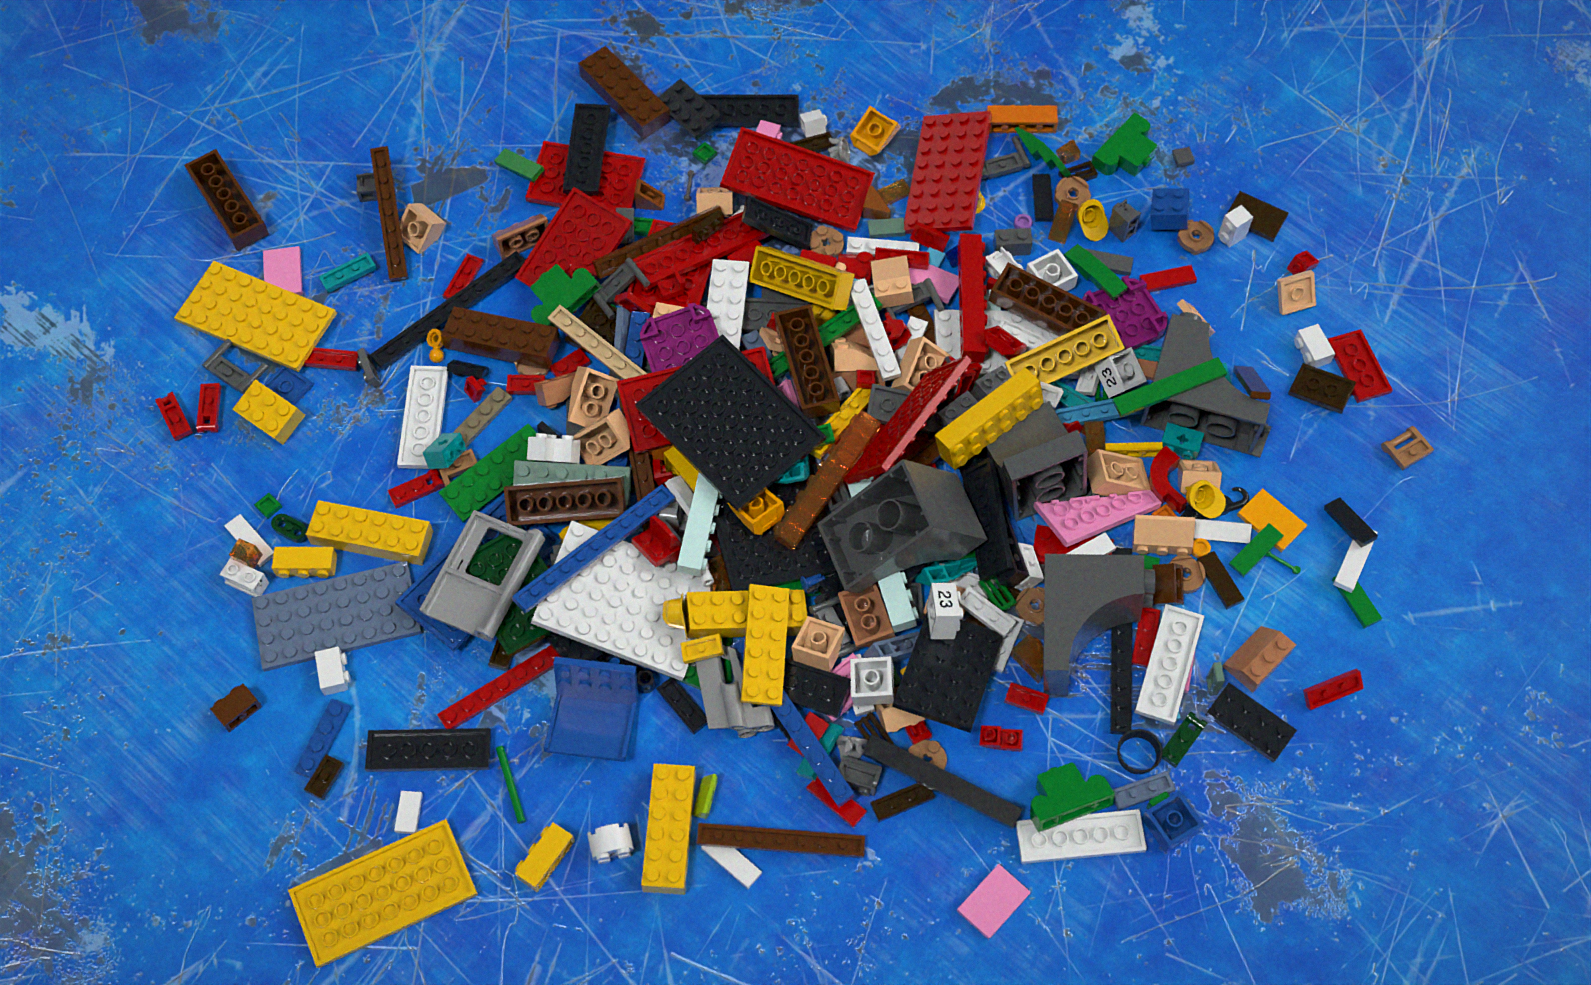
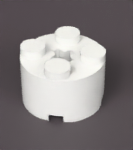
M623 823L624 827H619V824H611L595 829L596 833L593 835L591 832L587 833L593 860H597L598 864L610 862L612 857L618 856L619 859H624L631 856L630 852L634 848L627 823Z

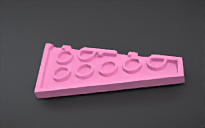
M1151 490L1128 492L1127 495L1119 496L1115 493L1109 494V497L1096 495L1070 498L1069 501L1059 502V500H1051V503L1043 504L1042 502H1034L1033 507L1064 546L1068 547L1135 519V515H1144L1159 509L1162 502Z

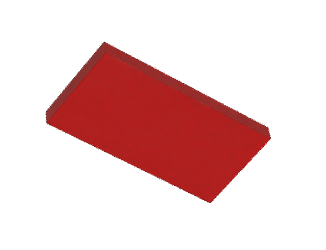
M1361 329L1327 339L1335 352L1334 359L1343 377L1356 381L1352 394L1357 403L1392 393L1393 389Z

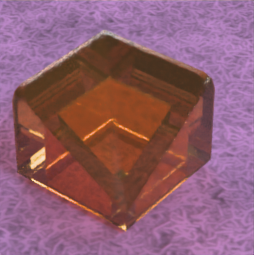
M1070 140L1058 148L1056 153L1065 165L1079 160L1081 151L1075 141Z

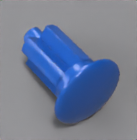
M820 573L808 578L801 576L800 582L803 590L808 593L807 589L825 579V576H821Z

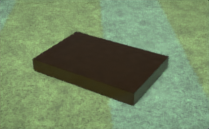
M1239 191L1227 212L1229 213L1242 205L1253 216L1248 231L1272 242L1289 214L1242 191Z
M1302 363L1288 395L1342 414L1356 386V381Z

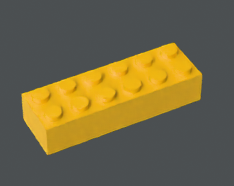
M756 246L748 281L833 310H846L855 274L775 248Z
M1108 314L1004 362L1011 376L1026 368L1041 382L1051 384L1123 351L1125 348Z
M1023 368L936 433L935 439L940 457L955 470L959 466H963L971 457L979 454L987 445L995 442L1004 432H1008L1016 423L1024 420L1032 411L1039 409L1044 403L1040 380L1029 370Z
M320 500L317 501L306 532V536L312 545L333 547L338 550L400 562L407 561L410 564L423 566L433 535L430 521Z
M789 590L786 636H797L807 619L804 590ZM748 591L687 592L684 598L687 638H700L701 636L707 637L715 634H720L721 638L744 637Z
M653 765L641 884L643 892L685 895L696 779L695 766Z

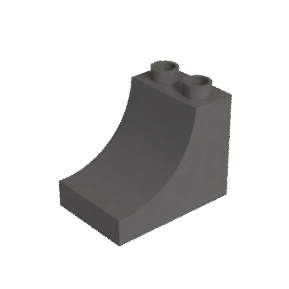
M1183 312L1180 315L1172 314L1160 350L1152 383L1213 359L1209 344L1210 323L1203 322L1200 316L1190 312ZM1222 377L1144 408L1140 425L1164 431L1167 422L1203 432L1202 442L1242 453L1244 451L1239 449L1252 453L1266 424L1270 404L1249 397L1235 388L1225 377Z
M1050 401L1043 403L1039 409L1032 411L1024 420L1016 423L1008 432H1004L995 442L984 448L987 458H992L995 461L998 483L1016 522L1038 513L1033 507L1034 502H1042L1043 504L1045 501L1051 503V500H1059V502L1069 501L1070 498H1077L1087 494L1086 446L1078 430L1071 433L1067 432Z
M904 459L817 523L845 591L859 594L874 583L909 567L939 560H959L988 540L957 474Z
M1045 554V694L1049 696H1068L1070 673L1075 660L1084 647L1096 636L1112 627L1130 622H1140L1142 608L1153 607L1155 570L1144 569V555Z

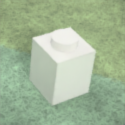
M819 109L799 114L801 130L806 138L826 133L827 118L825 115H822Z

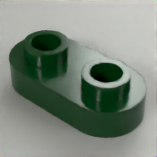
M278 514L273 517L271 526L277 534L295 543L303 542L307 538V528L303 523L286 514Z

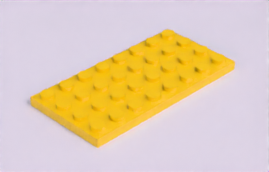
M213 261L174 319L181 324L222 341L229 339L234 346L299 372L305 360L308 359L313 348L316 347L337 315L335 309Z
M447 819L288 890L317 968L323 967L478 895Z

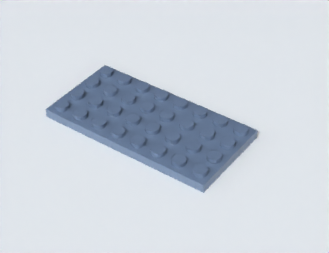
M404 561L252 597L263 671L315 660V652L339 646L341 652L344 653L422 634L420 624L395 604V601L412 585L408 562Z

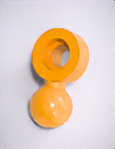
M432 329L427 335V343L433 347L429 353V358L434 363H439L444 358V353L440 349L444 345L441 338L442 331L438 329Z

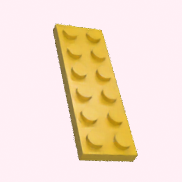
M749 585L741 703L781 707L789 604L788 588Z

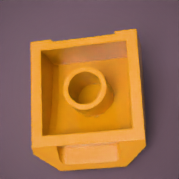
M869 106L850 134L853 146L872 156L882 151L901 127L895 120H891L872 106Z
M768 489L739 513L727 503L737 517L754 534L762 535L767 529L780 522L785 513L783 502Z

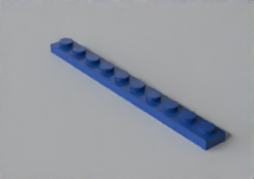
M632 311L625 356L643 369L645 350L640 339V332L642 326L651 315L647 312ZM618 397L616 409L619 408L620 411H621L620 403H619V397ZM628 450L608 460L607 465L627 466Z
M661 484L514 594L512 600L526 614L649 521L650 517L657 515L675 501V496Z
M745 636L730 646L735 649L737 658L742 665ZM783 690L781 707H770L837 806L841 807L856 795Z

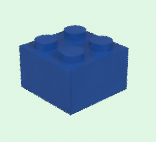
M1189 188L1153 189L1150 214L1151 230L1188 229Z
M1180 791L1146 810L1141 818L1165 853L1197 835L1204 827Z

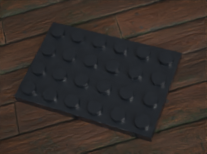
M926 613L892 707L971 733L1003 636L994 630L960 620V630L956 632L955 639H931L928 615Z

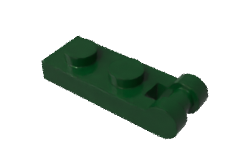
M1190 711L1162 750V759L1175 768L1208 724L1205 720L1201 721L1195 717L1196 714ZM1190 723L1197 727L1195 731L1188 727Z

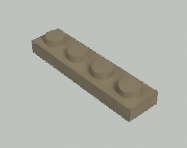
M497 386L453 433H461L467 448L513 400L512 396Z

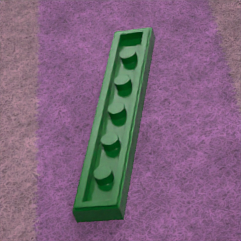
M1219 357L1115 397L1112 402L1120 417H1124L1225 377L1227 372Z

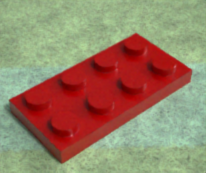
M1037 524L1033 548L1039 564H1045V554H1066L1097 536H1092L1065 547L1050 527Z

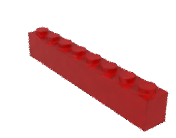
M960 233L958 240L960 356L964 357L967 355L972 360L971 362L983 363L984 357L988 356L989 345L986 344L984 336L985 326H987L988 315L984 313L987 309V300H984L987 286L983 285V282L986 280V271H983L986 258L982 256V253L985 251V242H982L981 234Z

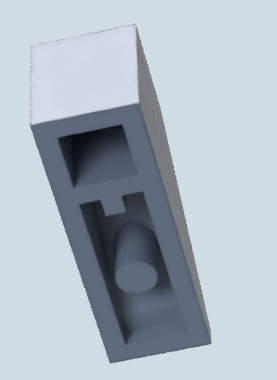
M919 632L874 642L862 656L864 658L891 656L893 665L911 656Z

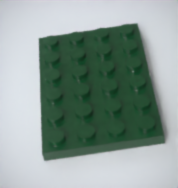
M506 534L494 538L478 547L465 572L496 586L501 585L523 542ZM537 554L518 591L548 570L539 554ZM514 601L510 605L495 634V637L509 658L554 633L531 624L538 605L526 614Z

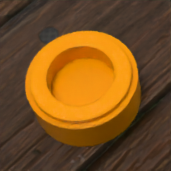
M1202 538L1195 539L1191 554L1195 558L1208 554L1211 550L1210 543Z

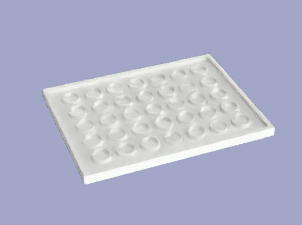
M571 520L554 565L599 531ZM622 540L540 602L531 624L682 681L688 664L683 662L680 643L697 638H687L688 640H686L685 630L670 627L665 623L662 615L663 603L667 600L681 598L682 593L685 598L687 592L714 591L718 577L711 575L714 583L704 587L699 576L677 572L678 561L672 564L667 561L655 567L631 543Z

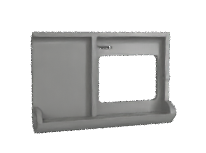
M473 510L419 610L430 618L483 640L492 641L513 602L512 596L518 592L545 541L543 533L538 529L525 531ZM489 529H494L523 542L503 582L499 586L465 572Z

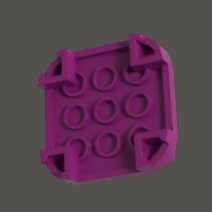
M1129 275L1123 276L1121 280L1128 288L1114 300L1103 289L1093 293L1089 290L1084 293L1083 300L1107 311L1106 315H1110L1123 343L1124 350L1130 347L1134 350L1159 339L1165 334L1168 316L1166 311L1162 312L1146 289L1147 283L1143 279L1139 281L1129 278Z
M695 303L688 304V307L653 318V316L648 318L640 332V339L652 373L685 365L719 337L709 309Z

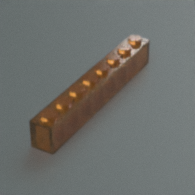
M863 410L858 415H853L849 422L851 424L850 427L841 432L838 444L831 446L828 451V458L821 460L817 467L818 472L815 476L812 474L806 482L808 486L804 491L800 490L795 497L796 503L793 507L790 505L784 513L786 517L782 522L778 521L774 526V539L790 550L794 551L840 486L843 478L854 466L880 429L881 422Z

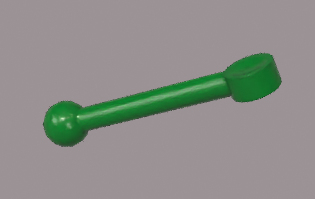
M1271 551L1266 555V557H1271L1292 569L1294 574H1299L1301 571L1299 566H1292L1272 554Z

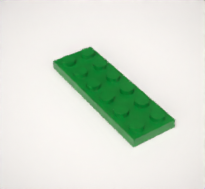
M529 423L438 492L463 523L470 518L473 510L479 511L504 491L505 486L513 484L514 461L527 460L528 437H536V431Z

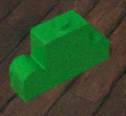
M1134 112L1093 155L1092 164L1094 168L1104 175H1112L1116 172L1117 166H1119L1132 176H1137L1144 167L1147 168L1151 164L1157 149V144L1147 138L1150 130L1149 121Z
M556 264L549 271L541 274L539 279L530 287L543 303V305H536L532 309L531 317L535 323L556 327L548 320V317L559 305L573 314L598 292L602 286L585 268L575 270L571 279Z
M1068 763L1060 767L1050 768L1048 771L1037 775L1036 789L1039 795L1031 800L1029 815L1039 833L1112 806L1115 793L1103 776L1092 775L1085 782L1076 765Z

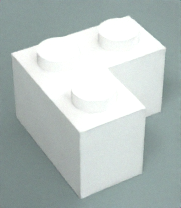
M536 433V437H528L527 460L579 463L581 440H573L574 436L562 435V439H556L557 435Z

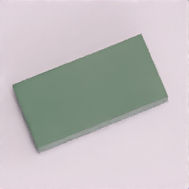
M903 218L868 220L869 238L905 236Z
M1214 662L1206 676L1210 696L1217 695L1225 681L1221 662Z

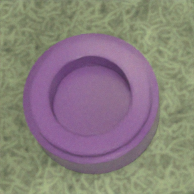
M1020 214L1015 217V229L1031 228L1032 219L1030 216Z

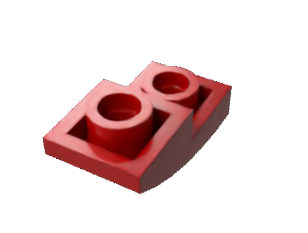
M981 725L979 745L991 749L1022 752L1024 732L1019 729H1002L1001 726Z

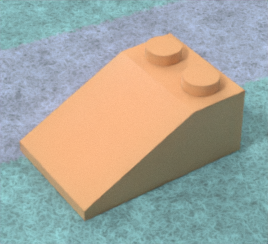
M907 255L871 261L875 297L883 305L882 308L914 303Z
M839 337L830 343V363L834 372L856 371L857 369L878 370L870 349L846 340L843 337Z
M578 366L572 383L568 421L586 427L609 413L617 389L616 381H619V379L588 367Z
M1097 449L1087 458V474L1092 493L1109 496V494L1115 493L1117 495H1127L1128 492L1151 490L1142 459Z

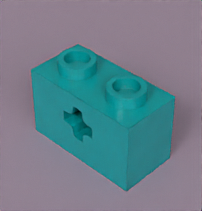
M1167 422L1161 442L1163 448L1165 446L1169 447L1182 458L1196 460L1204 433Z
M443 433L422 453L429 469L448 468L466 450V446L461 433Z

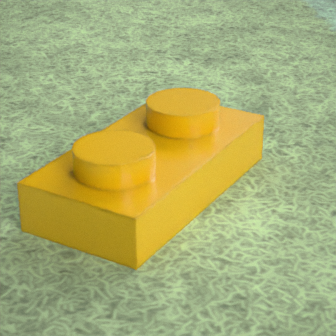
M720 634L680 643L685 664L724 655Z

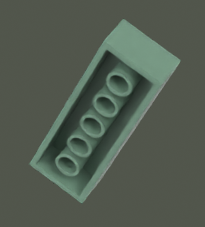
M515 460L513 485L624 476L626 506L631 505L632 467Z

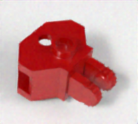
M887 312L885 313L886 320H881L894 352L905 346L912 335L903 320L893 319L891 314Z

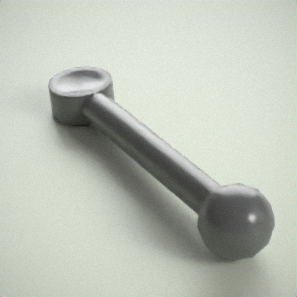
M693 170L687 172L689 179L686 195H684L685 201L691 199L689 194L692 177L695 175Z

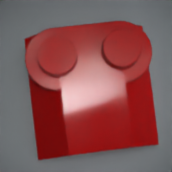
M860 252L858 255L839 254L837 262L846 265L845 271L855 274L854 279L865 278L867 285L870 286L872 278L871 261H874L873 255L869 252Z
M999 325L984 331L987 345L1008 360L1021 355L1028 347Z

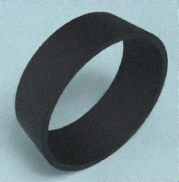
M1130 730L1118 742V760L1121 766L1130 773L1146 774L1153 770L1162 758L1163 751L1160 741L1147 730ZM1130 738L1147 740L1156 752L1154 765L1146 770L1131 768L1121 758L1120 748L1122 744Z

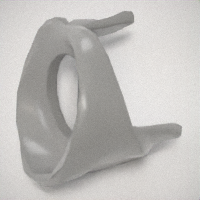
M840 136L839 139L829 138L830 143L837 144V146L828 148L829 157L848 163L850 161V149L847 140L843 136Z
M839 735L837 746L840 758L842 759V756L845 755L859 760L863 755L868 739Z

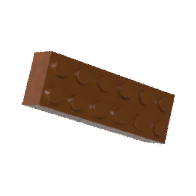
M606 46L578 63L580 77L643 140L671 122L670 109Z
M217 149L184 165L192 182L237 251L269 235L262 218Z
M1009 262L993 286L988 300L1059 337L1107 314V311Z
M811 304L774 313L776 330L800 411L808 419L839 412L840 399Z
M455 306L441 334L446 349L513 363L517 362L518 364L549 370L561 342L558 327Z
M624 476L515 484L504 487L507 523L511 525L619 517L627 511Z

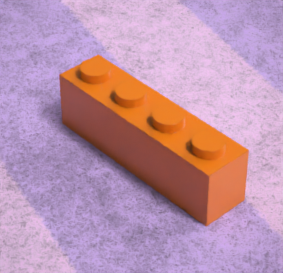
M987 105V111H991L992 114L989 133H1017L1016 127L1029 133H1056L1058 125L1057 106Z

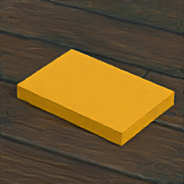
M1263 488L1237 513V516L1245 523L1252 524V528L1257 533L1268 523L1281 532L1284 537L1275 546L1281 553L1307 527V524Z

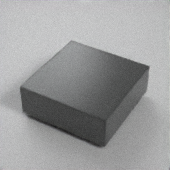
M1190 147L1172 151L1177 168L1194 164L1195 159Z

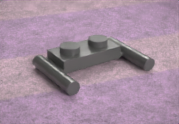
M1018 136L1012 138L1017 153L985 160L982 179L987 177L991 179L1022 170V167L1028 168L1031 165Z
M627 258L625 263L601 284L602 288L592 296L610 320H613L616 315L607 302L611 303L615 296L619 295L636 277L644 287L650 285L649 280L631 258Z
M930 278L912 286L914 303L884 308L886 313L889 312L892 318L896 319L894 312L896 314L930 300L929 297H931L938 312L945 309Z
M226 339L202 366L221 381L244 394L253 381L257 380L269 367L262 363L249 376L221 356L233 344L231 340Z
M839 596L809 607V611L814 615V618L844 627L833 607H831L840 603ZM846 630L844 631L838 658L863 648L856 647L855 643L850 644L851 639Z

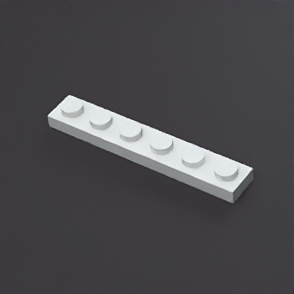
M865 278L853 281L850 296L881 378L884 382L901 377L900 368Z

